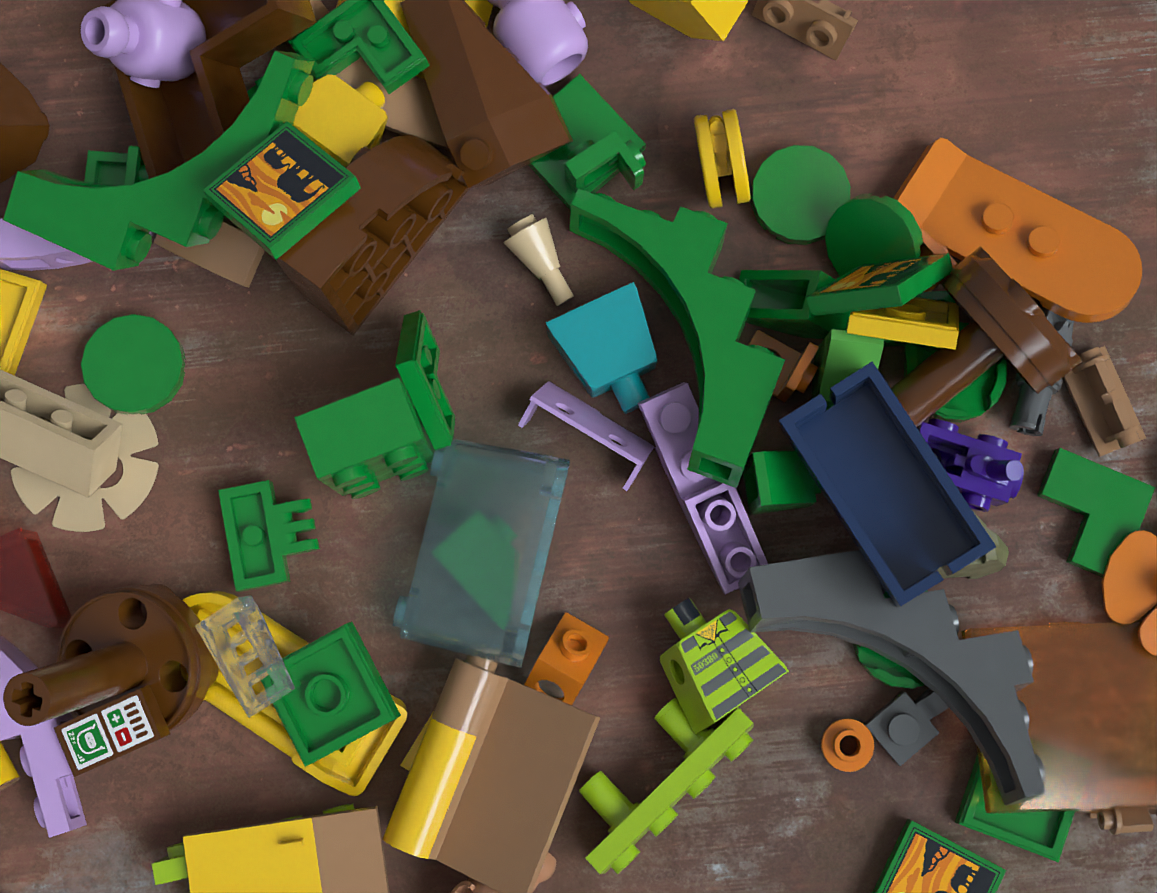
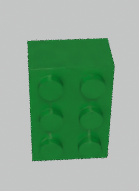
M399 378L294 417L317 479L342 496L350 494L352 499H359L371 495L381 489L379 482L398 475L400 481L420 476L429 470L427 463L437 460L412 400Z

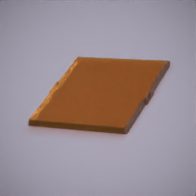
M1062 621L1049 623L1046 626L970 628L961 631L962 639L1018 630L1022 644L1029 649L1033 659L1032 677L1034 682L1016 693L1018 700L1024 703L1028 711V733L1034 753L1039 755L1045 768L1044 787L1046 794L1023 803L1005 806L990 766L977 746L986 813L1075 810V813L1096 814L1117 808L1157 807V656L1147 653L1139 643L1138 629L1142 622L1131 624H1081L1080 622Z

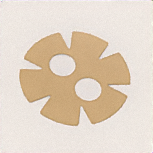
M85 384L65 387L66 399L109 418L111 409L94 399ZM117 413L112 418L123 424L118 458L123 464V475L116 485L109 488L99 487L88 498L24 468L16 467L11 469L10 472L14 487L23 503L36 515L59 496L60 499L52 525L53 527L68 531L90 532L104 529L105 521L102 498L120 519L127 518L148 496L155 482L159 467L156 462L130 456L133 453L156 447L159 444L155 428L147 414L126 415Z

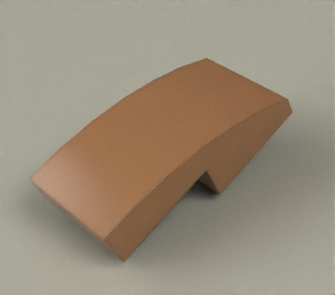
M224 220L217 235L207 244L185 247L158 234L154 240V244L248 288L265 252L262 247L238 226Z

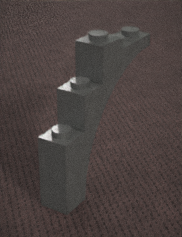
M860 550L749 567L739 580L738 586L750 633L792 630L830 635L875 651L907 669L938 694L966 726L990 766L1005 806L1023 803L1046 794L1044 787L1045 768L1039 755L1034 753L1028 733V711L1024 703L1018 700L1016 693L1034 682L1032 677L1033 659L1029 649L1022 644L1018 630L959 640L957 635L959 631L958 615L955 608L948 604L944 589L923 592L901 607H896L891 598L884 599L885 589Z

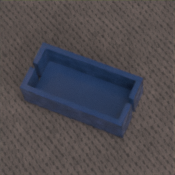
M870 362L830 388L829 398L834 406L826 410L827 402L822 394L779 420L780 429L896 607H901L943 581L944 579L937 570L942 567L947 576L952 575L996 548V545L873 362Z

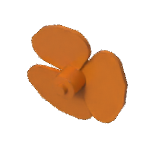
M1142 530L1128 534L1109 556L1101 584L1104 611L1113 622L1119 624L1134 623L1157 604V536L1151 532ZM1157 606L1142 621L1138 629L1140 645L1147 653L1153 656H1157Z

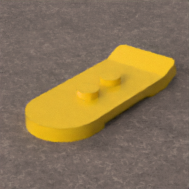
M209 591L183 599L182 601L193 610L203 625L210 649L218 662L217 679L208 688L204 700L290 756L295 765L322 783L350 796L360 795L365 790L407 720L408 712L404 702L391 695L401 714L400 717L305 767L257 672L309 643L233 594ZM181 664V674L188 681L187 670Z

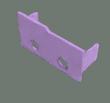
M550 381L545 383L529 399L531 402L518 426L523 428L531 420L537 407L540 406L637 464L623 487L626 491L634 482L649 454L655 447ZM559 408L565 410V411L568 412L569 414H567V413L561 411ZM612 440L617 441V442L620 443L621 445L616 444V443L613 442Z

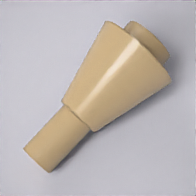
M532 214L510 226L507 230L511 237L504 244L538 279H542L556 305L559 306L574 297L558 269L560 264L547 218L537 222Z

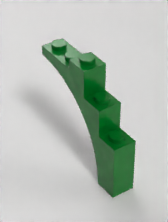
M275 51L256 93L233 125L204 152L168 173L135 184L116 186L82 182L46 169L17 171L3 220L113 271L139 266V263L147 256L152 244L150 231L185 247L209 243L219 232L224 214L209 202L203 189L286 121L293 125L299 106L305 104L312 91L314 79L310 73L315 61L297 53Z
M578 188L571 203L569 231L605 247L633 267L661 295L684 334L694 360L699 392L697 434L687 470L737 488L785 359L774 356L765 347L759 345L747 346L738 342L749 316L756 290L746 287L735 278L728 276L719 277L712 274L722 250L728 223L716 219L705 211H692L681 206L674 221L671 222L663 219L653 211L637 210L616 202L608 195L602 193L593 194Z

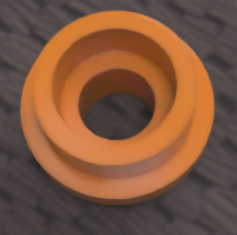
M839 719L825 729L821 739V750L824 758L831 766L841 771L853 772L860 770L871 760L874 752V739L870 730L863 723L853 719ZM852 735L857 741V749L851 755H844L840 750V741L845 736Z

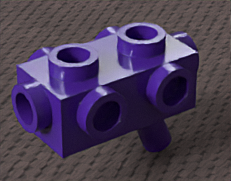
M929 419L928 423L923 422L917 427L971 509L989 512L990 505L997 507L1008 503L1009 498L1014 499L1024 476L1023 465L1020 462L1022 453L1007 449V441L985 434H979L977 439L958 433L959 427L957 425L940 419Z

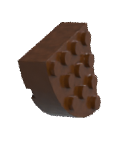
M411 134L394 137L372 149L367 146L361 148L352 158L350 164L345 167L356 176L361 189L276 260L309 303L353 336L469 190L462 177L464 171L454 161L424 139Z

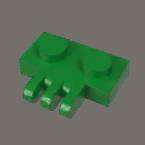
M270 480L218 490L235 590L237 592L291 582L286 557L320 549L318 539L309 538L297 542L296 534L316 529L314 519L294 521L293 514L304 513L312 510L311 499H300L277 504L273 482Z

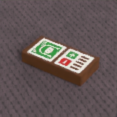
M150 685L139 688L54 727L74 777L171 734Z

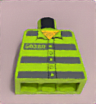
M688 598L664 614L680 638V641L660 656V663L695 735L789 672L785 664L755 632H749L746 622L731 609L726 610L707 623L692 600Z

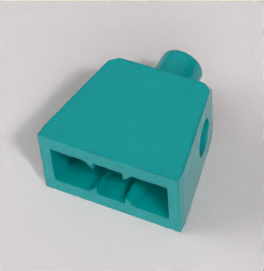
M634 282L546 322L547 335L592 398L613 390L624 414L638 409L639 402L650 398L640 376L656 368L657 356Z

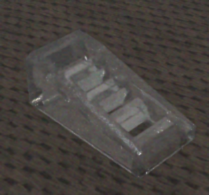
M251 595L236 598L195 625L248 718L253 717L295 689L265 619ZM239 623L243 630L230 638L227 629ZM249 640L253 648L239 657L235 648ZM259 657L263 666L247 676L243 667ZM270 675L274 684L258 695H255L252 686Z

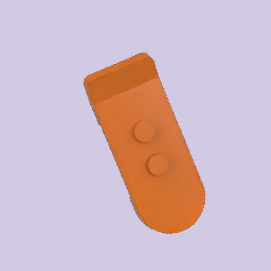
M939 138L925 148L893 198L907 208L914 216L920 229L923 228L931 237L940 241L951 256L962 261L981 246L1011 279L1013 278L1031 297L1039 300L1042 307L1066 319L1076 322L1093 323L1112 318L1127 307L1140 286L1142 261L1135 245L1125 234L967 155L948 139Z

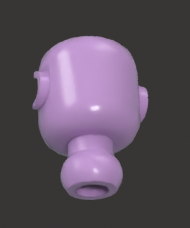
M117 0L110 7L100 6L90 10L84 16L81 23L82 41L89 51L96 56L109 58L119 70L131 76L130 80L153 88H158L161 81H178L192 75L195 72V68L189 51L207 41L205 27L200 17L182 0Z
M488 0L491 5L500 8L494 21L493 36L505 48H509L519 59L518 63L536 82H540L544 87L552 85L570 74L584 60L588 49V39L583 31L586 24L582 14L573 2L570 1L565 4L563 0Z

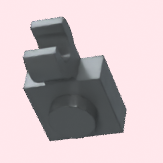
M930 688L914 702L906 692L901 691L863 724L870 730L872 736L893 761L901 766L940 733L929 720L949 707Z

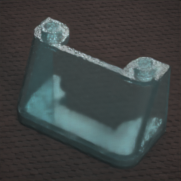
M453 439L451 445L435 450L430 475L438 477L415 573L409 597L400 595L393 619V626L401 628V639L522 668L561 498L570 466L569 459Z

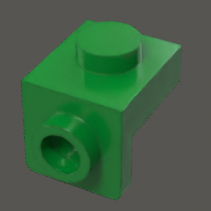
M616 130L596 143L593 140L581 143L569 153V160L565 162V179L575 194L578 188L584 190L616 168H618L630 187L635 190L643 183V167L646 166L644 157L638 147L631 140L624 142Z
M129 146L128 153L88 150L84 182L120 186L135 184L149 179L139 146Z

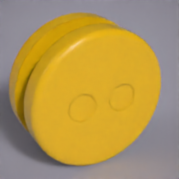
M735 109L723 111V119L718 115L712 116L709 119V123L707 115L694 117L707 201L711 209L723 207L718 177L732 175L737 204L749 202L751 199L742 137Z

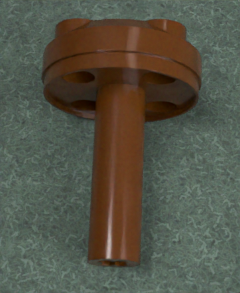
M980 246L951 270V274L940 282L971 319V322L959 331L956 349L939 348L896 383L891 390L915 426L918 427L1003 357L1036 394H1039L1047 386L1052 387L1078 366L1082 360L1047 320L1044 312L1017 281L1013 278L1011 279Z
M162 584L130 585L106 591L82 605L73 614L64 628L58 646L57 662L12 677L5 687L3 701L5 709L12 720L23 726H34L72 711L78 717L130 692L150 685L169 731L185 723L198 710L207 694L208 688L217 679L218 662L210 649L207 634L199 618L171 589ZM141 602L144 604L147 611L146 619L144 618L141 612ZM181 664L187 670L188 681L181 674Z

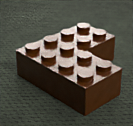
M112 0L104 6L110 7L117 0ZM182 0L200 17L205 27L207 41L189 51L195 68V72L192 75L178 81H161L158 88H153L130 80L131 76L124 74L115 66L149 179L168 173L201 154L233 125L250 101L240 68L317 23L310 0Z

